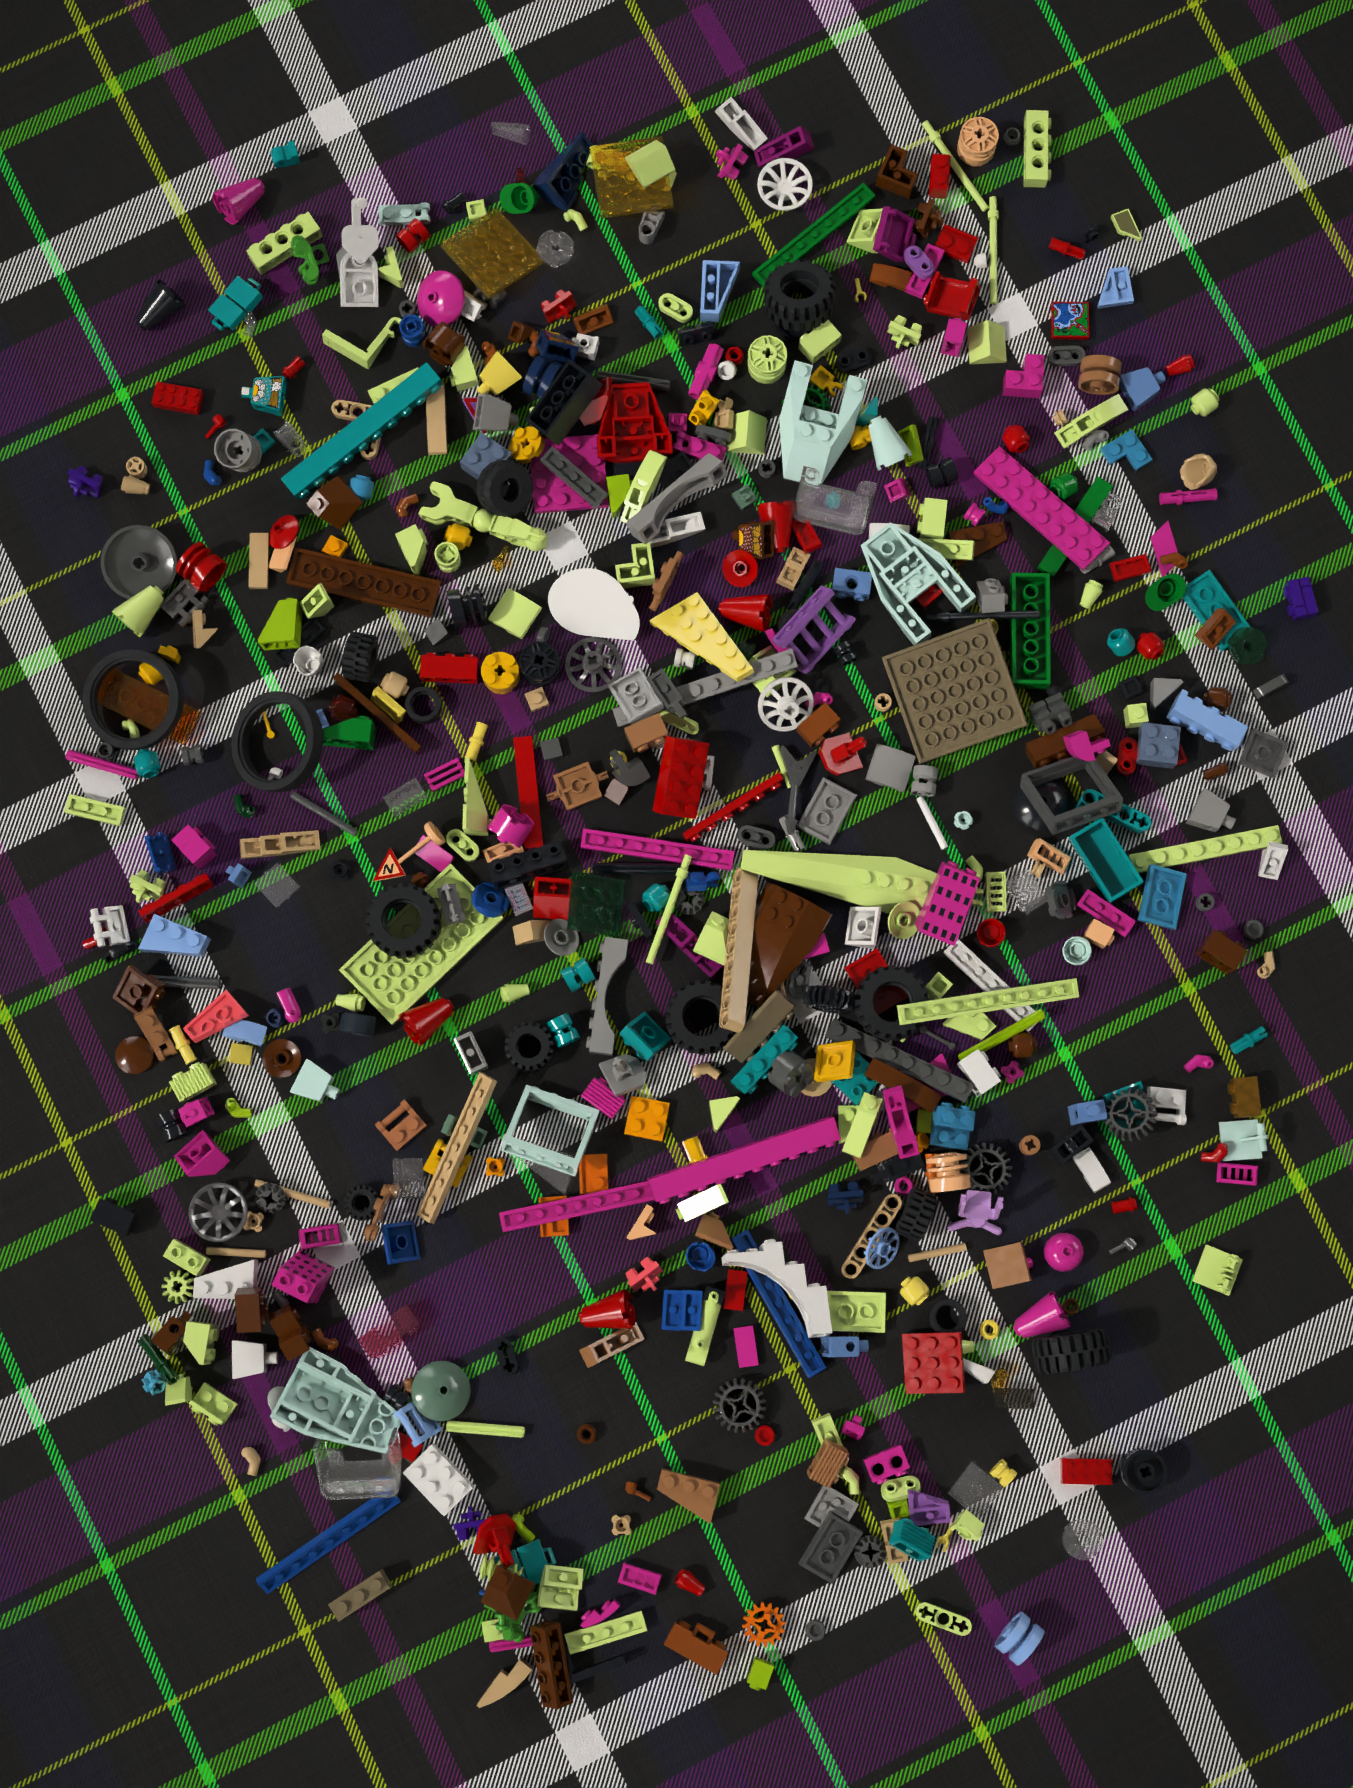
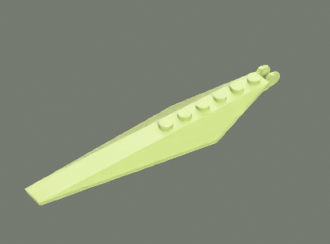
M743 850L740 868L860 906L881 907V912L890 914L894 906L903 901L912 902L921 910L937 874L897 857ZM977 888L975 894L983 895L984 889ZM972 899L971 905L982 906L983 902Z

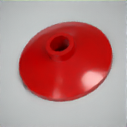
M285 515L273 524L269 532V543L273 548L283 549L294 541L299 531L297 518L293 515Z
M739 549L730 552L725 557L722 570L724 577L730 584L736 587H746L755 581L758 575V564L750 552ZM741 564L745 566L744 571L740 568Z

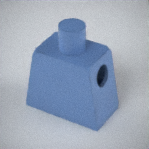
M1146 367L1121 375L1119 377V387L1133 412H1136L1159 394L1161 390L1159 384L1165 382L1166 379L1161 371L1153 375L1151 370Z
M1104 1099L1068 1106L1071 1126L1108 1120Z
M858 1336L820 1337L821 1357H859V1352H868L869 1350L868 1340H859Z

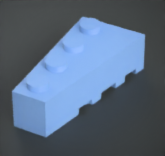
M1182 689L1175 698L1166 718L1170 719V722L1174 725L1186 727L1193 734L1199 733L1203 735L1204 739L1209 742H1217L1221 744L1222 748L1235 751L1239 747L1248 726L1229 715H1220L1219 709L1213 706H1204L1203 700L1198 697L1190 698L1187 696L1188 692Z

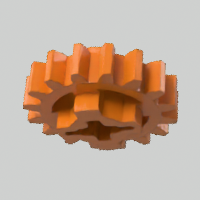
M761 1601L760 1607H757L754 1603V1610L747 1609L749 1616H743V1619L747 1621V1623L742 1624V1628H747L744 1635H750V1643L756 1640V1646H759L761 1642L764 1647H767V1642L775 1645L774 1639L781 1640L779 1633H785L781 1626L786 1625V1622L780 1620L784 1615L783 1613H777L779 1607L776 1606L772 1609V1603L770 1602L767 1606H764V1602ZM764 1611L762 1615L754 1616L757 1612ZM771 1613L776 1617L777 1624L771 1621ZM764 1619L767 1620V1624L770 1626H765L764 1629H761V1625L758 1623L763 1622ZM750 1624L756 1626L757 1635L752 1632ZM769 1632L774 1633L770 1637L764 1638L765 1634Z

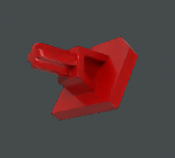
M850 733L825 739L819 750L825 769L836 776L862 769L863 766L857 751L867 746V740L864 737H859L852 741Z
M508 1514L489 1516L478 1528L473 1549L475 1555L498 1552L505 1568L513 1566L514 1560L510 1548L516 1523Z

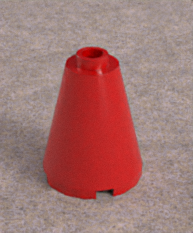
M776 501L757 505L760 520H773L774 553L785 552V548H789L794 501Z
M768 594L725 598L719 604V613H721L723 618L765 632L770 625L771 614H769V608H772V597Z
M442 997L404 1011L398 1017L400 1022L404 1020L405 1026L403 1028L415 1044L418 1043V1047H420L453 1014L452 1009L454 1006L449 999L445 1000Z
M627 1289L618 1291L583 1307L579 1313L580 1323L590 1328L633 1329L636 1317L634 1305L631 1306L629 1302L632 1299Z

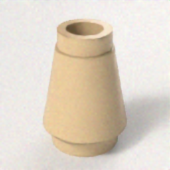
M131 475L123 477L122 491L129 494L148 495L150 484Z

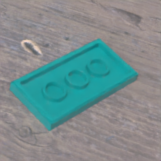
M1210 570L1186 585V591L1182 598L1202 626L1218 608L1226 609L1236 621L1216 645L1221 652L1253 631Z

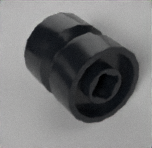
M951 457L941 460L939 465L933 463L925 466V473L932 489L943 486L944 482L949 484L959 479L957 468Z
M179 1108L168 1110L155 1117L158 1127L164 1129L162 1137L165 1143L173 1142L189 1134L186 1125L180 1122Z

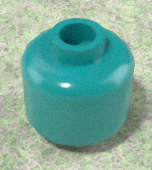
M1119 628L1109 634L1107 645L1115 655L1125 656L1134 649L1135 640L1128 630Z
M149 749L140 750L133 759L137 774L143 776V778L155 777L161 769L157 753Z
M654 883L642 894L644 907L650 912L661 911L667 905L670 890L663 884Z

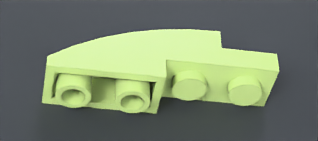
M1117 394L1075 418L1069 424L1054 432L1063 449L1128 411V408L1120 395Z
M649 450L630 486L624 501L626 506L620 521L626 523L648 504L651 493L655 492L667 459L666 456Z

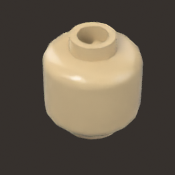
M394 671L389 674L386 673L380 684L382 690L394 699L400 698L401 695L405 697L409 689L407 678Z

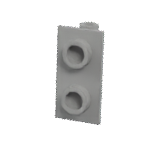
M444 884L441 888H437L446 925L465 921L456 884Z

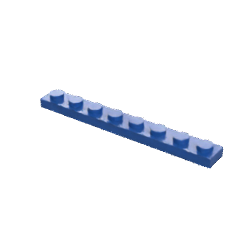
M748 1229L730 1239L734 1249L738 1250L739 1253L746 1252L747 1249L757 1248L759 1251ZM746 1268L806 1376L810 1378L826 1368L812 1341L808 1338V1334L780 1285L768 1276Z
M388 1486L257 1577V1584L268 1595L401 1502L399 1496Z

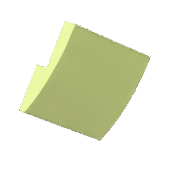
M507 588L488 620L504 628L508 633L523 639L542 608L528 598Z
M544 1565L537 1607L577 1611L584 1569Z

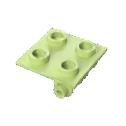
M1205 1245L1192 1281L1229 1296L1243 1259L1234 1254H1228Z

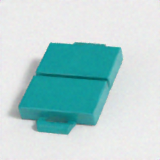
M237 276L224 291L225 295L221 294L208 309L215 316L212 324L221 331L226 327L233 331L245 318L246 312H251L262 300L263 295L258 291L261 285L253 278H248L246 282ZM252 282L257 287L253 288L250 283ZM220 320L224 325H219L217 321Z
M540 1539L519 1546L517 1550H510L514 1564H517L518 1571L524 1566L521 1576L535 1582V1585L541 1582L544 1565H554L557 1563L551 1547L543 1548ZM546 1551H548L550 1559L552 1561L549 1564L544 1553ZM499 1555L495 1556V1563L500 1559Z

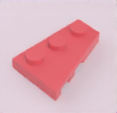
M225 990L191 1020L183 1030L192 1041L198 1043L249 1015L235 998Z

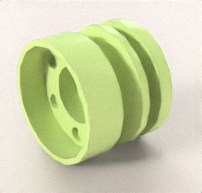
M771 335L761 336L750 345L748 351V371L757 382L771 384L778 381L784 375L786 369L787 349L784 343L777 337Z

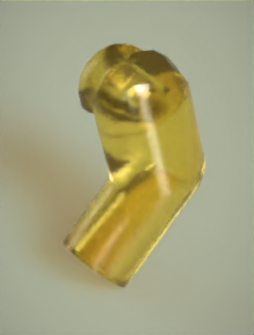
M1003 1368L997 1369L990 1379L995 1397L1004 1395L1002 1384L1008 1374Z

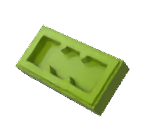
M910 425L898 431L899 436L912 453L911 456H908V453L904 455L906 466L911 467L923 461L924 457L916 425Z

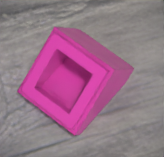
M898 478L884 486L890 503L911 496L907 482L903 478Z

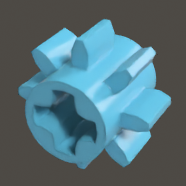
M156 1369L147 1372L142 1379L144 1390L146 1392L150 1391L152 1395L163 1392L165 1389V1378Z

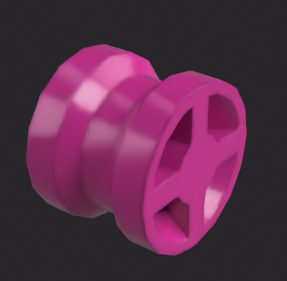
M973 503L963 518L970 520L972 525L976 527L986 514V511L979 509L977 504Z

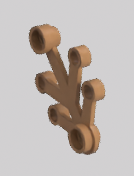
M394 1183L392 1185L384 1184L380 1194L384 1197L383 1199H376L373 1209L377 1210L372 1224L367 1225L364 1231L366 1241L376 1240L380 1229L377 1223H382L385 1216L384 1210L389 1200H396L400 1190L399 1185Z

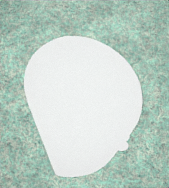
M592 568L575 569L560 576L550 588L548 605L551 614L568 631L584 636L634 641L638 634L640 619L632 603L634 598L629 596L621 584L609 574Z

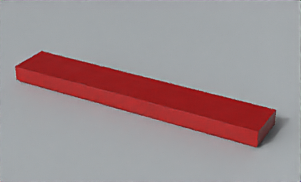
M532 736L513 738L520 812L521 815L525 813L534 822L532 830L524 841V850H529L533 847L543 846L533 739Z

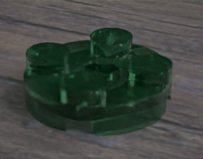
M1242 627L1231 635L1227 645L1229 654L1234 661L1239 664L1252 665L1263 658L1267 642L1260 630L1253 627ZM1245 642L1251 643L1249 651L1244 649Z

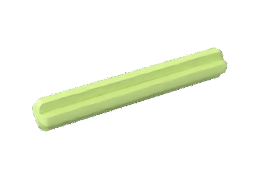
M447 1421L446 1431L519 1438L524 1437L525 1428L522 1426Z

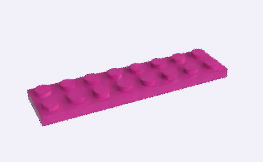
M1000 446L974 471L973 474L1004 502L1008 503L1013 510L1083 571L1109 546L1110 542Z

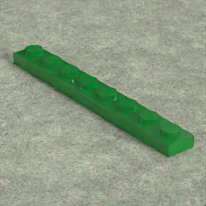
M863 182L753 271L752 276L764 288L768 275L775 271L776 267L779 265L783 266L786 262L793 263L794 260H800L872 202L876 195Z

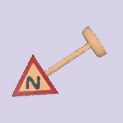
M427 822L424 825V830L428 836L398 860L390 848L373 881L406 876L400 865L403 861L430 840L439 846L446 842L439 829L432 822Z

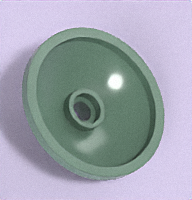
M448 1361L431 1362L422 1367L414 1377L411 1387L412 1401L416 1409L430 1420L447 1421L453 1419L465 1409L469 1402L470 1383L468 1377L454 1363ZM442 1386L446 1388L445 1394L440 1392Z

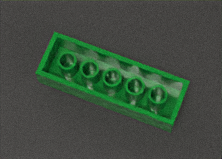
M1012 573L1009 578V611L1040 610L1041 612L1040 618L1009 619V674L1015 689H1048L1051 684L1050 573Z

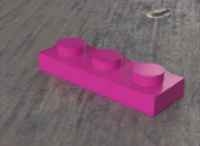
M927 244L924 253L934 264L933 277L944 256L945 250ZM913 273L905 292L922 299L932 277L920 279Z
M1089 889L1086 890L1077 903L1078 907L1105 925L1115 929L1114 931L1123 937H1126L1136 922Z

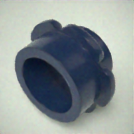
M271 1009L266 1015L268 1024L272 1027L282 1025L285 1021L284 1013L280 1009Z

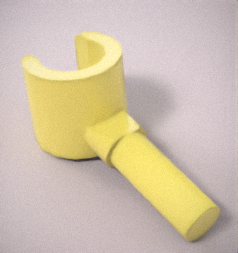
M856 278L857 294L855 302H859V295L863 296L865 302L867 295L861 289L859 278Z
M949 1528L944 1536H940L937 1539L936 1548H938L939 1544H945L943 1552L948 1550V1539L952 1533Z

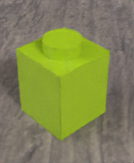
M754 1657L746 1679L747 1683L750 1684L749 1687L757 1691H761V1688L766 1690L774 1664Z

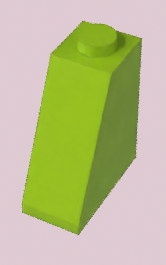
M287 598L286 600L278 601L258 638V643L264 651L300 648L303 609L297 599Z

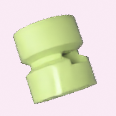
M442 542L436 547L434 555L440 570L446 573L456 571L461 564L460 554L456 545L451 542Z

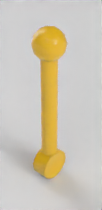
M264 711L262 715L268 730L267 737L273 739L275 733L271 730L266 712Z

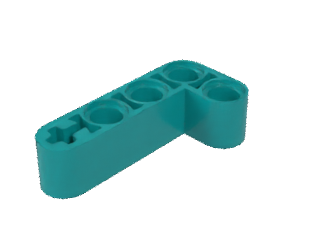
M1087 789L1080 796L1074 809L1090 804L1084 799L1086 795L1091 796L1093 802L1102 800L1105 796L1093 789ZM1123 803L1120 812L1103 817L1137 834H1143L1151 826V819L1148 815ZM1119 813H1127L1128 819H1121ZM1140 820L1143 821V827H1139Z

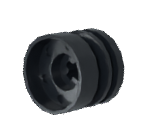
M478 584L473 585L474 594L470 593L469 586H467L466 596H462L459 589L446 591L456 630L468 627V618H472L473 623L478 625L476 616H481L482 624L487 623V607L484 595L479 589Z
M536 641L528 644L522 650L519 664L523 678L527 683L539 688L552 685L559 677L561 667L557 651L553 646L546 642ZM539 659L543 664L539 665L536 661Z

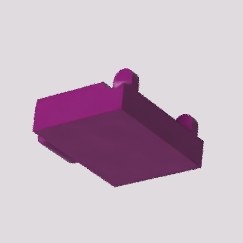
M890 206L883 207L873 250L894 262H904L905 250L910 246H915L917 236L912 232L915 219Z

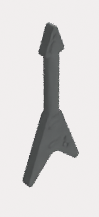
M782 745L780 751L791 786L788 818L785 820L788 835H791L798 822L795 819L798 787L817 752L813 751L801 761H796L785 746Z

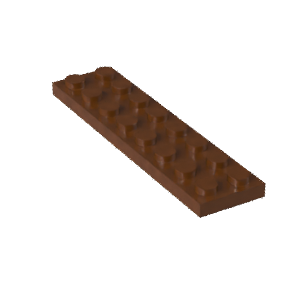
M295 547L286 580L287 585L313 590L319 583H322L329 595L428 618L433 617L441 587V581L297 547Z

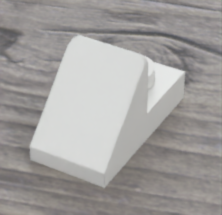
M1269 841L1267 848H1263L1259 877L1278 880L1288 852V845Z

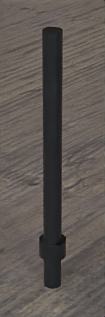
M1040 610L991 613H951V611H942V613L927 614L928 621L951 622V620H985L987 618L1023 619L1041 617Z

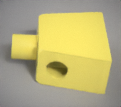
M497 351L478 376L483 383L476 391L479 394H488L491 391L497 396L518 382L522 376Z

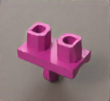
M738 143L730 154H728L730 149L725 147L724 151L718 150L716 152V157L719 159L717 164L721 166L725 162L717 176L720 178L726 176L731 180L736 179L740 170L733 166L734 162L742 166L748 158L741 150L743 148L742 145Z

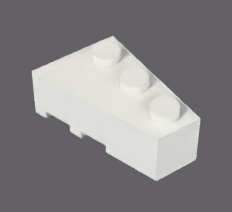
M254 1259L194 1278L193 1298L235 1299L234 1295L237 1288L257 1287L258 1260Z

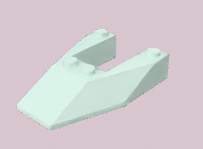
M794 361L779 418L783 478L820 488L852 438L867 379L849 375L839 414L803 405L813 365Z
M891 522L861 545L882 603L913 645L928 640L931 637V631L909 603L936 583L960 613L976 602L974 593L941 553Z

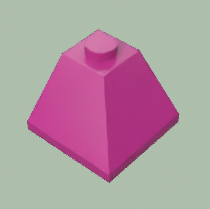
M204 1130L199 1132L174 1155L188 1177L215 1175L230 1161Z

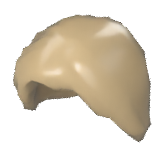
M1202 453L1195 454L1186 459L1180 469L1184 485L1190 490H1195L1209 484L1214 479L1217 473V464L1211 456Z

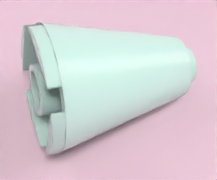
M880 415L870 420L872 424L868 426L878 471L882 469L881 465L883 464L885 467H888L905 459V454L908 453V456L912 455L910 449L886 417L882 419Z

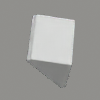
M850 907L845 945L869 949L875 948L881 907Z

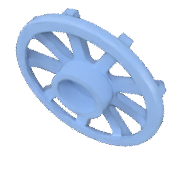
M891 1227L879 1228L873 1237L868 1239L869 1243L864 1254L866 1255V1264L873 1269L884 1268L897 1254L899 1236L896 1230ZM893 1232L895 1235L888 1239L890 1233ZM896 1240V1247H891L890 1243ZM890 1251H894L889 1259L888 1254L890 1253ZM877 1257L876 1264L873 1265L872 1262ZM881 1257H884L886 1262L883 1265H880Z

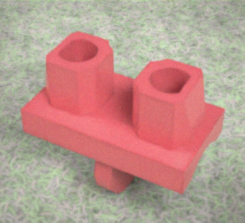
M646 1257L641 1261V1265L645 1270L638 1274L635 1268H631L625 1273L629 1280L627 1283L634 1292L640 1288L645 1292L650 1287L653 1291L657 1290L654 1284L660 1280L657 1276L663 1270L656 1261L654 1262L651 1258Z

